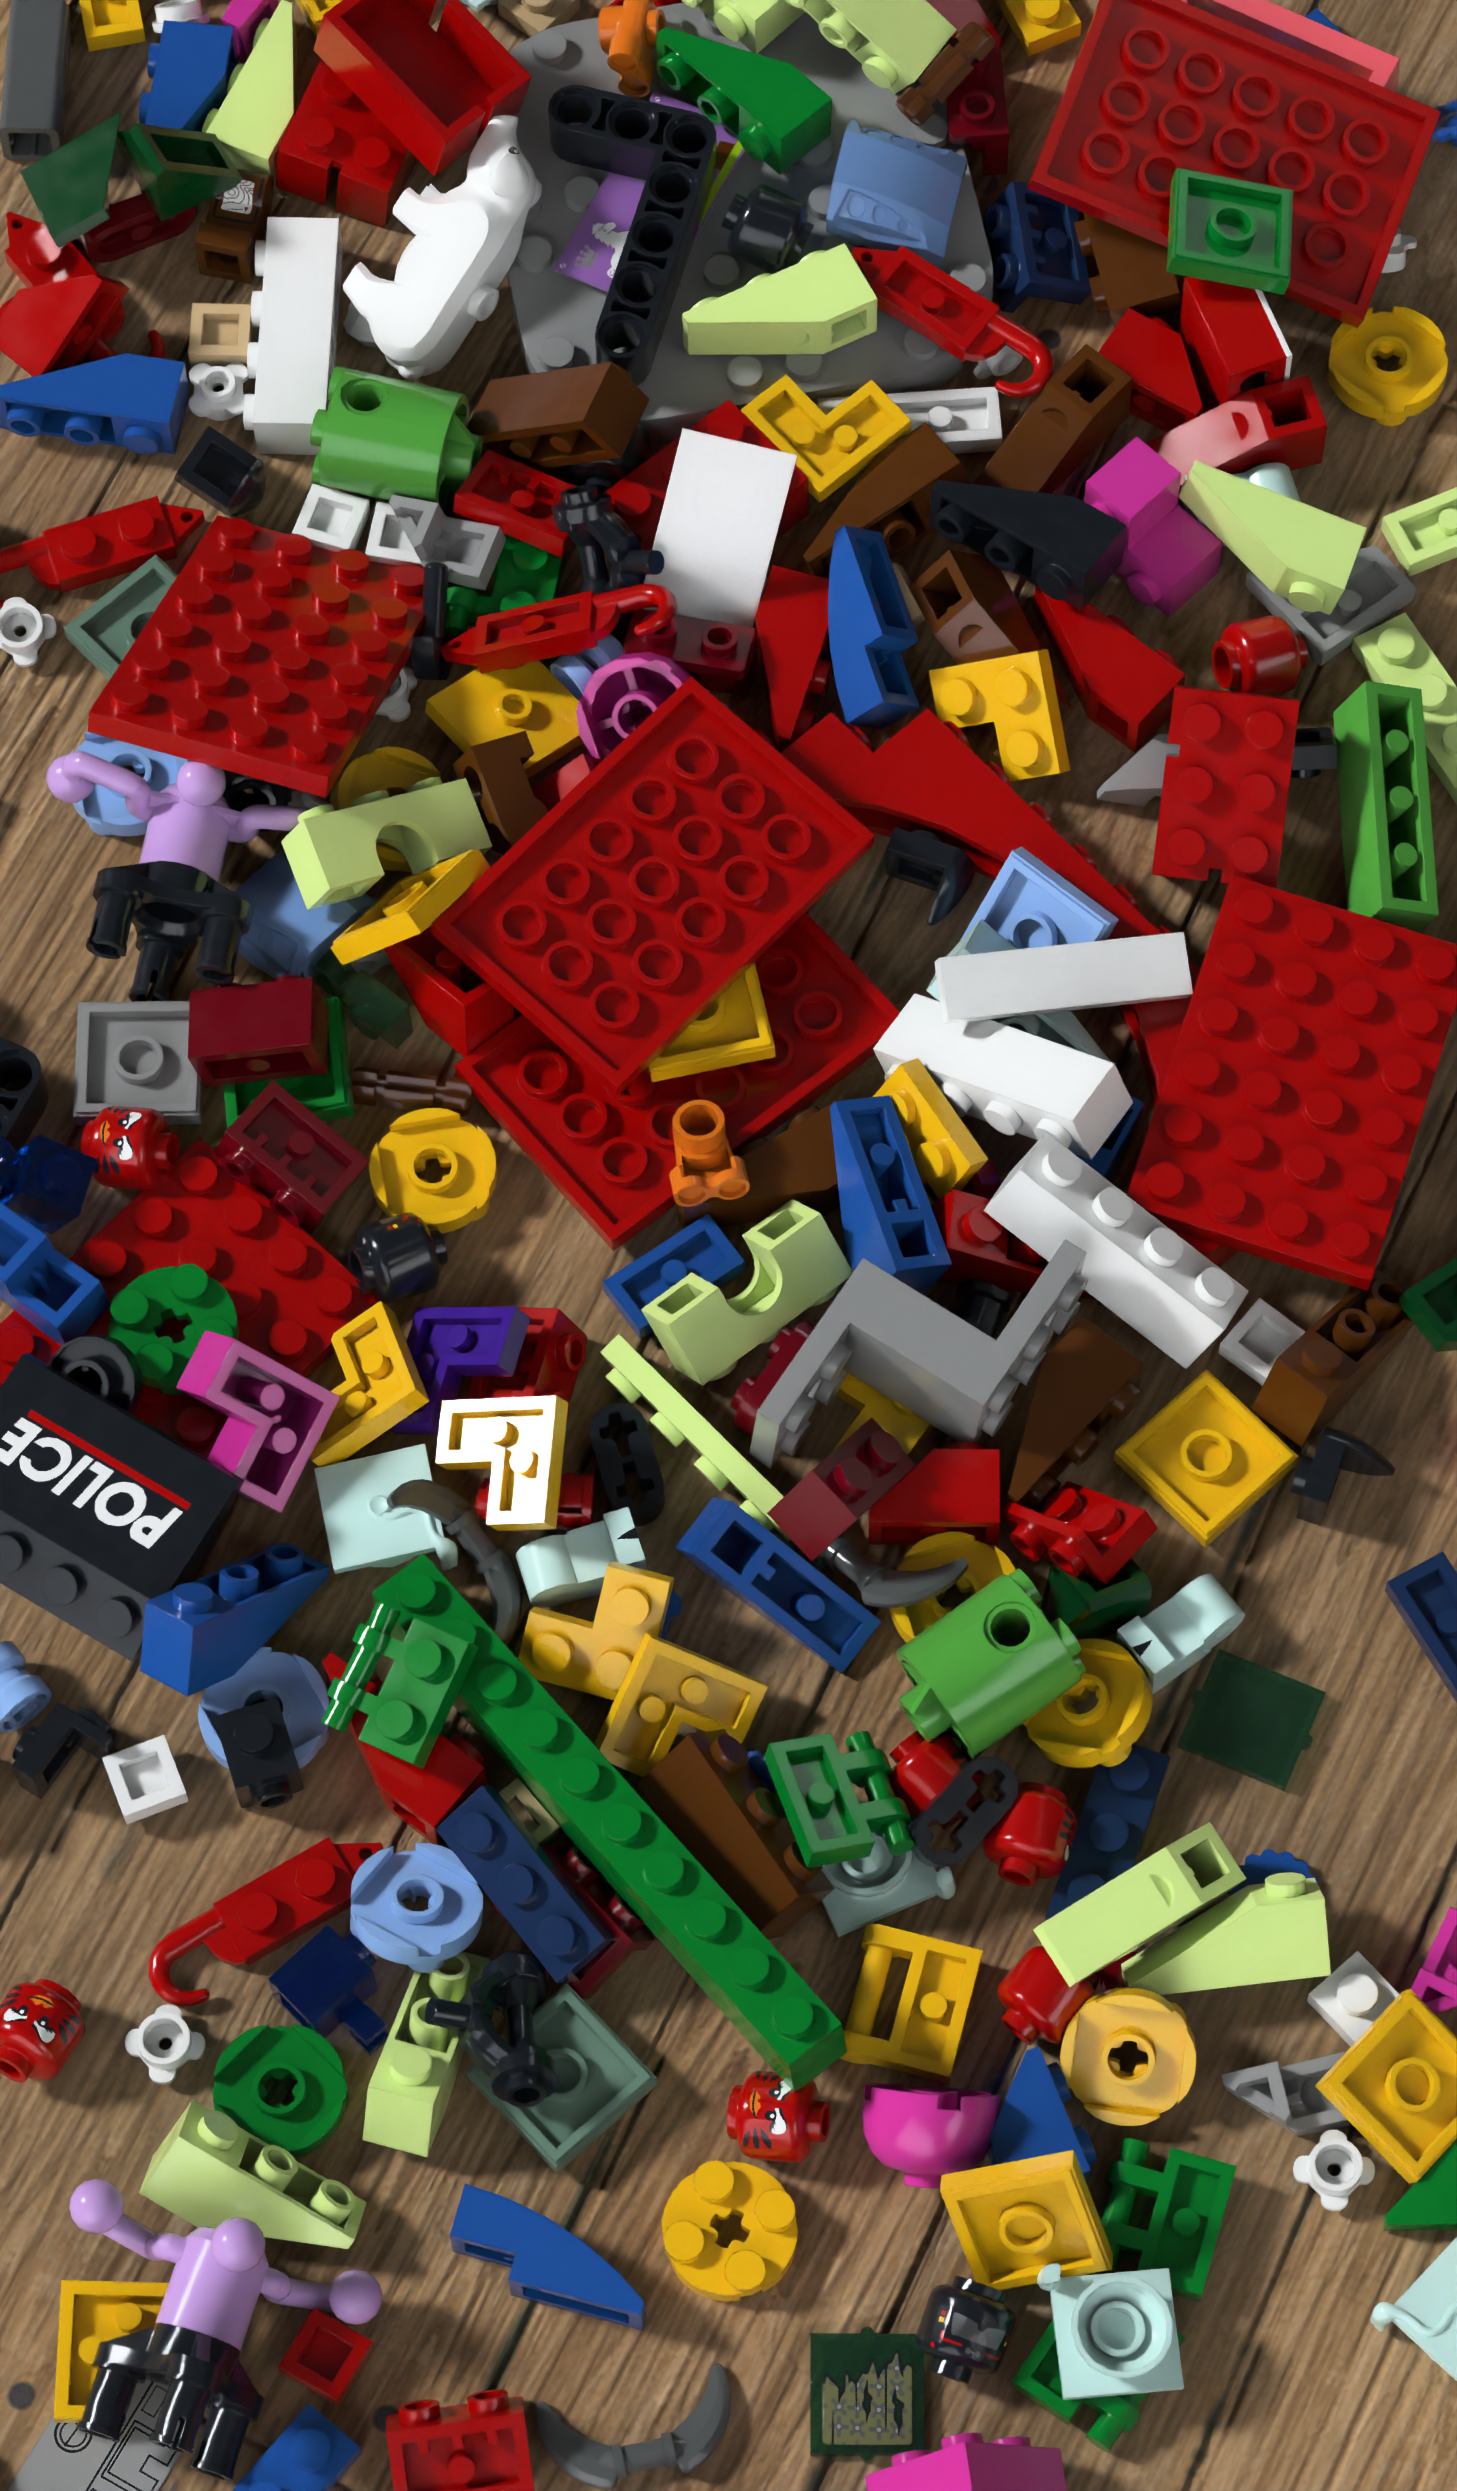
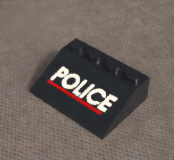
M29 1353L22 1354L0 1387V1583L133 1662L141 1659L145 1602L175 1589L180 1584L189 1583L198 1578L244 1479Z

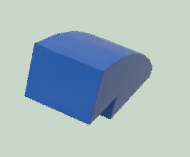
M844 525L835 531L829 572L828 624L835 683L847 724L884 729L919 708L901 655L902 651L919 642L881 532Z
M0 1203V1299L61 1346L83 1336L111 1306L101 1282L55 1250L46 1234Z
M468 2184L464 2185L450 2233L453 2252L511 2267L508 2278L511 2296L643 2331L646 2321L645 2302L620 2273L585 2242L549 2218L509 2198Z

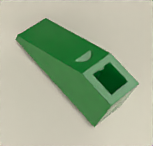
M667 27L656 33V70L662 81L674 91L681 90L698 105L702 114L715 126L722 125L735 136L751 158L756 161L763 160L779 175L831 135L832 98L792 64Z

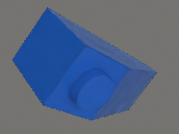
M888 1095L835 1101L830 1107L844 1247L852 1272H854L864 1258L922 1295H925L951 1266L952 1262L892 1099Z
M713 1497L674 1548L724 1589L839 1673L845 1671L882 1622L733 1501Z

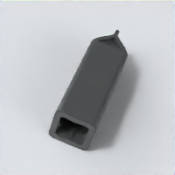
M12 0L10 4L0 116V140L3 156L8 160L38 161L63 146L72 41L69 7L65 0Z

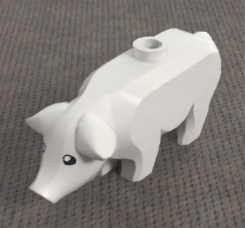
M499 115L490 119L470 154L467 178L460 186L448 191L446 194L440 193L431 183L429 187H425L421 195L417 194L410 187L404 190L395 203L392 214L416 236L408 244L399 260L394 281L382 279L371 274L369 269L360 262L354 266L343 284V290L351 300L348 306L347 317L343 322L346 332L364 346L379 348L385 354L387 362L397 369L399 374L405 379L417 380L421 376L441 370L459 349L475 322L487 319L498 303L499 291L497 288L517 256L528 211L538 202L542 194V184L535 177L530 163L518 145L516 129L519 118L516 116Z

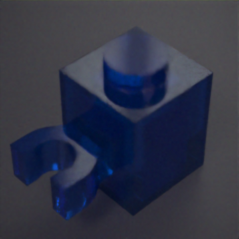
M42 1135L37 1136L16 1151L7 1139L0 1136V1186H2L0 1203L37 1229L52 1235L80 1215L97 1159Z
M327 1924L268 1978L273 1997L301 2026L310 2028L315 2033L326 2038L341 2024L369 2056L387 2041L389 2034L385 2031L387 2028L386 2023L364 2003L378 1990L374 1971L371 1969L377 1962L371 1952L353 1934L349 1933L342 1939Z

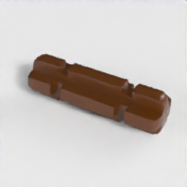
M974 21L969 22L955 37L959 41L953 48L948 44L919 76L917 80L920 84L915 89L909 86L897 99L896 106L898 110L917 126L922 125L934 113L935 109L932 105L937 100L943 103L975 69L971 63L976 58L981 62L994 48V39L978 23Z
M366 1067L354 1068L351 1074L354 1104L376 1106L377 1101H385V1108L411 1111L425 1108H444L459 1113L462 1117L469 1115L472 1107L473 1091L469 1083L464 1079L447 1077L446 1083L438 1082V1076L388 1070L386 1076L379 1075V1069Z

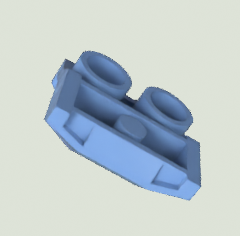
M851 119L844 133L832 181L826 218V232L841 235L844 240L853 245L868 246L872 249L897 251L903 245L929 263L944 266L946 247L963 176L965 177L967 158L951 150L934 148L907 137L861 127L857 120Z
M283 849L234 891L235 894L249 902L254 909L250 929L247 934L241 936L238 953L250 964L274 978L294 975L302 978L312 977L314 980L320 972L321 963H326L329 960V955L333 953L330 948L333 945L332 942L369 909L378 898H371L364 894L357 898L307 910Z

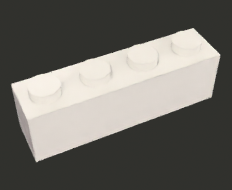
M268 217L266 240H256L255 274L256 276H263L262 291H252L251 324L252 327L260 328L259 341L248 343L247 374L248 378L256 379L255 394L244 395L243 424L244 430H254L258 454L317 455L321 448L320 446L311 445L310 434L317 410L323 409L328 411L331 402L328 399L329 383L336 365L343 245L339 218Z
M916 993L873 1048L885 1072V1081L900 1064L918 1058L959 1117L969 1115L988 1122L994 1129L1003 1134L1014 1135L1018 1133L1035 1140H1039L1047 1132L1074 1154L1092 1160L1133 1104L1115 1063L990 1019L943 1024L940 1002Z
M1047 1132L1009 1172L983 1210L1048 1262H1050L1065 1239L1086 1251L1087 1255L1081 1271V1276L1088 1279L1084 1290L1185 1369L1226 1329L1249 1292Z

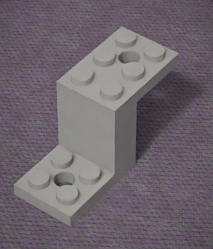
M1065 1239L997 1340L863 1258L758 1409L749 1456L770 1469L783 1451L793 1456L810 1431L812 1423L808 1421V1418L814 1410L817 1401L828 1405L841 1387L847 1372L889 1399L908 1408L913 1414L958 1442H977L983 1432L993 1437L1004 1423L1013 1406V1403L1009 1401L1019 1383L1021 1382L1028 1386L1040 1369L1042 1360L1047 1356L1044 1349L1053 1333L1055 1332L1061 1336L1075 1317L1081 1305L1077 1300L1088 1282V1279L1081 1276L1087 1252Z

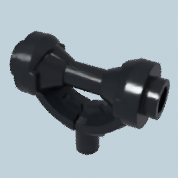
M580 485L565 489L560 493L562 500L551 506L553 521L558 530L566 532L574 544L578 546L584 575L580 593L593 590L596 595L642 584L645 580V575H658L662 572L664 568L663 554L658 550L641 549L636 535L628 524L614 512L611 495L608 493H598L596 485ZM604 552L608 562H611L610 576L608 575ZM634 611L620 614L619 621L611 634L624 630V621L631 618Z
M521 1951L505 1952L483 1968L481 1978L470 1986L460 2002L434 1997L429 1999L425 2009V2022L430 2025L458 2030L461 2047L467 2052L473 2062L490 2076L493 2094L500 2100L516 2107H533L553 2094L559 2085L556 2061L547 2054L546 2048L540 2047L534 2041L532 2013L536 2007L543 2003L549 1988L548 1972L536 1957ZM494 2010L500 2011L505 2016L507 2042L498 2035L492 2021Z

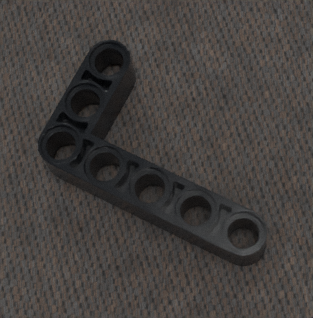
M569 85L556 91L549 101L550 144L553 152L560 159L570 163L646 181L595 332L596 364L613 362L625 369L630 374L632 382L638 386L646 380L650 373L716 176V130L714 124L706 116L696 112L583 85ZM574 122L584 123V124L578 125V126L568 125V124L574 123ZM639 136L641 138L633 140L626 139L625 137ZM691 149L697 150L698 152L684 153L682 151ZM675 198L681 199L682 201L670 203L666 202L665 200ZM652 248L665 249V251L659 253L650 252L647 250ZM638 297L649 299V301L642 303L630 300ZM621 347L632 349L631 352L616 353L613 350Z

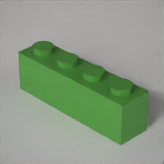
M1365 681L1333 712L1334 734L1337 744V775L1347 910L1420 932L1439 916L1422 690Z

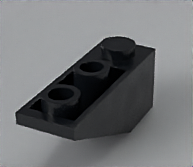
M938 480L931 488L929 526L936 529L945 539L967 546L988 558L997 568L1019 575L1038 586L1049 597L1063 600L1081 611L1122 564L1126 525L1074 496Z

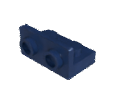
M1012 181L1001 195L989 205L983 223L986 237L989 238L993 263V285L997 288L1000 310L1013 313L1027 297L1080 305L1091 293L1086 259L1082 255L1074 222L1079 221L1077 209L1027 189V183Z

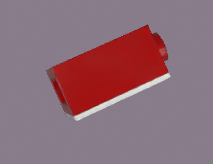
M1193 277L1184 278L1179 334H1181L1193 376L1209 410L1251 389L1289 380L1292 353L1261 290Z

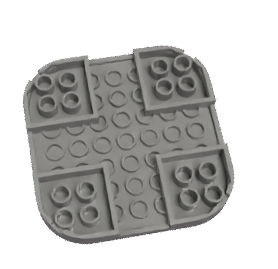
M685 3L656 7V9L663 10L667 28L752 52L740 41L732 42L727 39L717 28L715 21L697 6L691 8ZM806 12L757 54L792 64L832 98L831 135L781 175L763 160L756 161L746 151L743 153L692 245L650 373L646 380L637 386L650 399L639 422L648 432L652 445L672 442L676 438H680L682 428L690 429L728 399L741 410L785 374L814 403H817V398L851 396L871 379L885 394L931 391L953 378L963 369V361L879 307H877V331L825 354L688 355L683 346L682 313L689 311L696 303L705 298H719L744 287L754 277L769 273L729 252L727 241L731 231L722 227L721 224L736 193L747 198L754 187L764 184L806 205L808 210L807 222L813 224L814 227L797 263L811 252L817 250L827 251L845 243L852 255L854 247L872 248L853 245L844 240L841 235L826 232V218L832 181L844 133L851 119L857 120L861 127L907 137L934 148L951 150L966 158L963 144H952L949 141L945 101L940 103L937 100L932 105L935 111L922 125L917 126L898 110L896 101L909 86L915 89L920 82L916 80L895 94L889 89L875 85L864 74L862 64L845 48L836 47L826 40L819 30V24ZM598 18L561 24L540 31L509 52L532 76L520 111L514 116L519 118L516 129L518 145L530 163L535 177L542 184L541 197L528 211L519 251L506 273L512 298L513 315L527 374L596 364L595 332L608 292L553 269L608 172L567 162L560 159L553 152L550 144L548 106L553 94L562 87L569 85H583L624 95L618 88L620 74L608 66L609 54H605L601 48L598 35ZM654 46L652 60L654 72L650 92L647 96L637 99L649 101L654 91L699 108L681 90L674 91L662 81L656 70V46ZM574 122V123H570V124H568V125L578 126V125H582V124H584V123ZM967 163L966 174L961 182L950 228L944 266H934L992 302V259ZM785 265V266L783 267V269H786V268H788V267H790V266ZM621 347L613 351L616 353L631 352L632 349Z

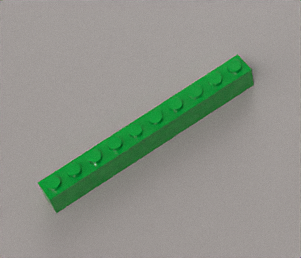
M424 1553L372 1592L375 1604L378 1601L401 1612L391 1633L393 1638L403 1642L413 1619L416 1618L479 1647L453 1706L515 1777L520 1779L566 1835L784 2083L795 2092L806 2086L847 2053L840 2020Z

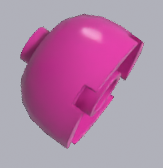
M652 652L623 654L597 669L588 680L589 682L585 686L583 696L579 699L576 710L579 735L591 756L601 760L605 759L691 676L690 673L671 658Z
M902 2083L864 2084L862 2103L864 2136L870 2151L884 2166L904 2172V2185L940 2188L941 2175L971 2170L983 2161L991 2147L990 2137L998 2117V2095H991V2093L931 2085H924V2088L905 2087L904 2091H902Z

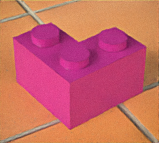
M1136 436L1086 481L1084 502L1126 525L1123 561L1115 573L1127 582L1131 593L1141 603L1147 606L1154 605L1167 617H1170L1219 573L1222 541L1178 505L1181 473Z
M205 1330L176 1386L180 1391L228 1416L208 1459L244 1479L238 1496L254 1504L281 1513L340 1396L234 1338Z
M981 2433L956 2434L941 2440V2450L935 2452L930 2450H914L896 2454L891 2457L892 2467L865 2476L867 2491H1067L1060 2449L1031 2446L1030 2438L1025 2436L1002 2438L990 2443H984Z

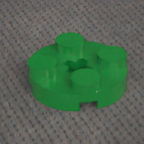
M194 1264L163 1267L149 1271L134 1279L124 1290L118 1292L112 1299L110 1306L109 1337L121 1341L135 1355L142 1371V1383L149 1387L160 1388L161 1393L186 1394L177 1389L176 1386L205 1330L236 1340L239 1338L237 1314L228 1292L218 1281L207 1276L204 1269ZM170 1318H176L178 1321H188L191 1325L183 1329L185 1339L181 1342L173 1343L169 1336L158 1338L156 1332L163 1328L164 1321Z
M268 2024L254 2027L233 2040L224 2050L216 2064L213 2077L215 2082L212 2091L214 2109L226 2114L238 2127L265 2143L285 2149L294 2158L306 2156L324 2145L334 2135L343 2120L344 2111L349 2101V2094L342 2062L333 2046L324 2037L305 2026L291 2024L292 2028L285 2026L270 2028ZM272 2077L279 2083L285 2082L289 2077L297 2082L292 2090L295 2100L287 2106L281 2103L276 2104L274 2107L267 2105L265 2101L269 2094L264 2084Z

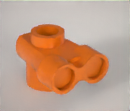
M624 0L623 5L604 6L599 13V41L603 52L609 54L608 66L620 74L619 90L624 95L633 98L645 97L650 92L654 72L652 60L654 46H656V33L667 27L663 10L656 9L653 0Z
M693 1100L680 1106L672 1117L677 1166L669 1174L676 1204L682 1207H693L712 1197L733 1200L744 1196L750 1189L745 1162L741 1157L734 1156L726 1136L725 1117L721 1108L707 1100Z

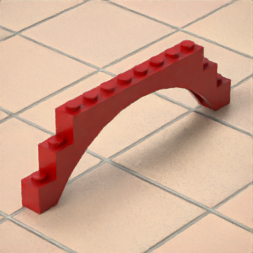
M928 708L875 751L867 736L858 727L852 724L846 727L830 712L781 752L785 758L872 833L891 837L895 827L909 832L914 830L929 831L942 838L946 844L957 847L965 852L976 865V872L995 881L1011 851L1023 847L1119 919L1107 940L1171 933L1163 926L1155 928L1140 913L1136 900L1127 889L1119 884L1112 886L1097 872L1094 860L1082 846L1077 843L1069 845L1054 830L1053 822L1043 808L1034 802L1027 804L1012 790L1009 778L997 764L991 761L984 763L970 749L966 736L951 721L943 723ZM753 728V730L756 733H758L763 739H765L771 746L774 747L772 742L762 731H760L757 728ZM1188 959L1192 989L1194 991L1200 969ZM1192 995L1182 999L1116 1006L1135 1040L1153 1100L1154 1110ZM1172 1230L1218 1267H1221L1239 1251Z

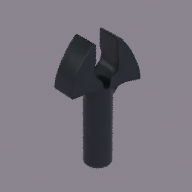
M430 562L424 566L422 600L424 619L421 636H414L411 648V661L416 679L447 680L452 666V662L445 661L440 650L441 646L453 640L445 637L448 566L440 562Z

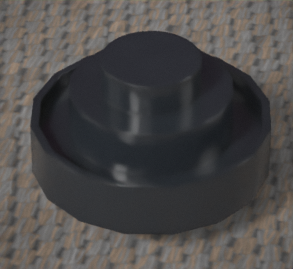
M84 1335L63 1344L51 1357L49 1366L129 1413H132L137 1408L143 1390L142 1371L135 1355L121 1341L107 1335Z

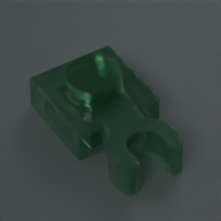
M331 949L315 963L314 969L321 974L316 979V983L333 997L338 996L349 1005V1018L351 1022L365 1036L372 1040H377L381 1037L398 1049L413 1033L409 1004L366 971L361 969L357 972L350 963L342 965Z

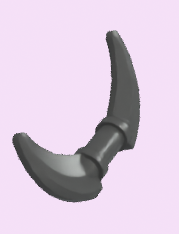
M425 1479L411 1480L398 1486L388 1496L386 1500L388 1506L392 1509L407 1507L421 1510L446 1524L445 1530L450 1536L454 1535L474 1561L476 1571L479 1574L484 1573L493 1605L492 1630L501 1641L507 1639L515 1631L521 1614L520 1585L509 1555L505 1554L500 1547L496 1548L475 1521L476 1515L471 1510L470 1503L452 1489L435 1481Z
M843 1533L813 1561L810 1560L811 1564L821 1569L828 1566L832 1570H839L857 1583L858 1589L861 1590L864 1604L883 1608L907 1607L932 1599L956 1583L969 1567L965 1558H959L944 1566L924 1571L888 1570L877 1562L872 1563L854 1550L853 1544L845 1539Z
M714 2364L711 2366L707 2388L698 2406L684 2422L672 2432L661 2434V2438L621 2446L620 2443L610 2446L573 2432L556 2417L546 2402L536 2404V2422L543 2445L556 2465L569 2476L583 2484L599 2489L612 2490L617 2486L618 2479L627 2478L629 2473L666 2465L668 2469L678 2467L682 2473H690L711 2456L725 2433L730 2416L731 2394L728 2378L721 2364Z

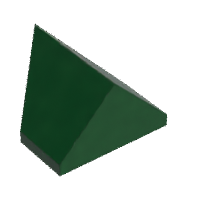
M121 112L20 171L58 248L110 219L108 181Z
M138 123L130 131H118L115 146L161 221L235 188L243 179L216 134Z
M1132 1558L1107 1584L1081 1573L1078 1577H1072L1050 1561L1051 1565L1041 1610L1049 1623L1060 1618L1077 1640L1105 1638L1117 1633L1119 1628L1138 1615L1141 1619L1148 1615L1152 1587L1148 1576Z

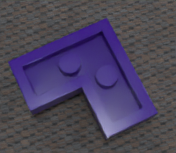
M516 1306L417 1307L406 1343L429 1402L389 1430L395 1434H438L441 1403L446 1400H456L463 1376H513L531 1318Z

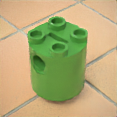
M341 366L334 368L328 389V399L331 401L328 411L318 409L311 428V445L321 447L313 465L312 484L388 502L392 495L439 503L442 511H444L451 497L464 483L480 461L482 455V436L470 433L466 428L470 415L469 398L465 394Z
M1016 1569L1008 1576L1003 1573L896 1651V1657L914 1687L898 1698V1702L910 1722L928 1742L944 1731L952 1733L973 1760L1081 1681V1675L1086 1672L1083 1662L1077 1655V1653L1082 1651V1648L1076 1637L1060 1618H1057L1052 1623L1048 1622L1037 1604L1042 1601L1040 1593L1021 1569Z

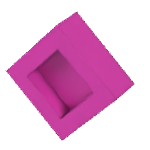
M232 0L229 3L221 20L223 26L234 27L238 59L244 62L247 61L253 50L254 36L259 24L264 18L271 19L279 5L278 0Z

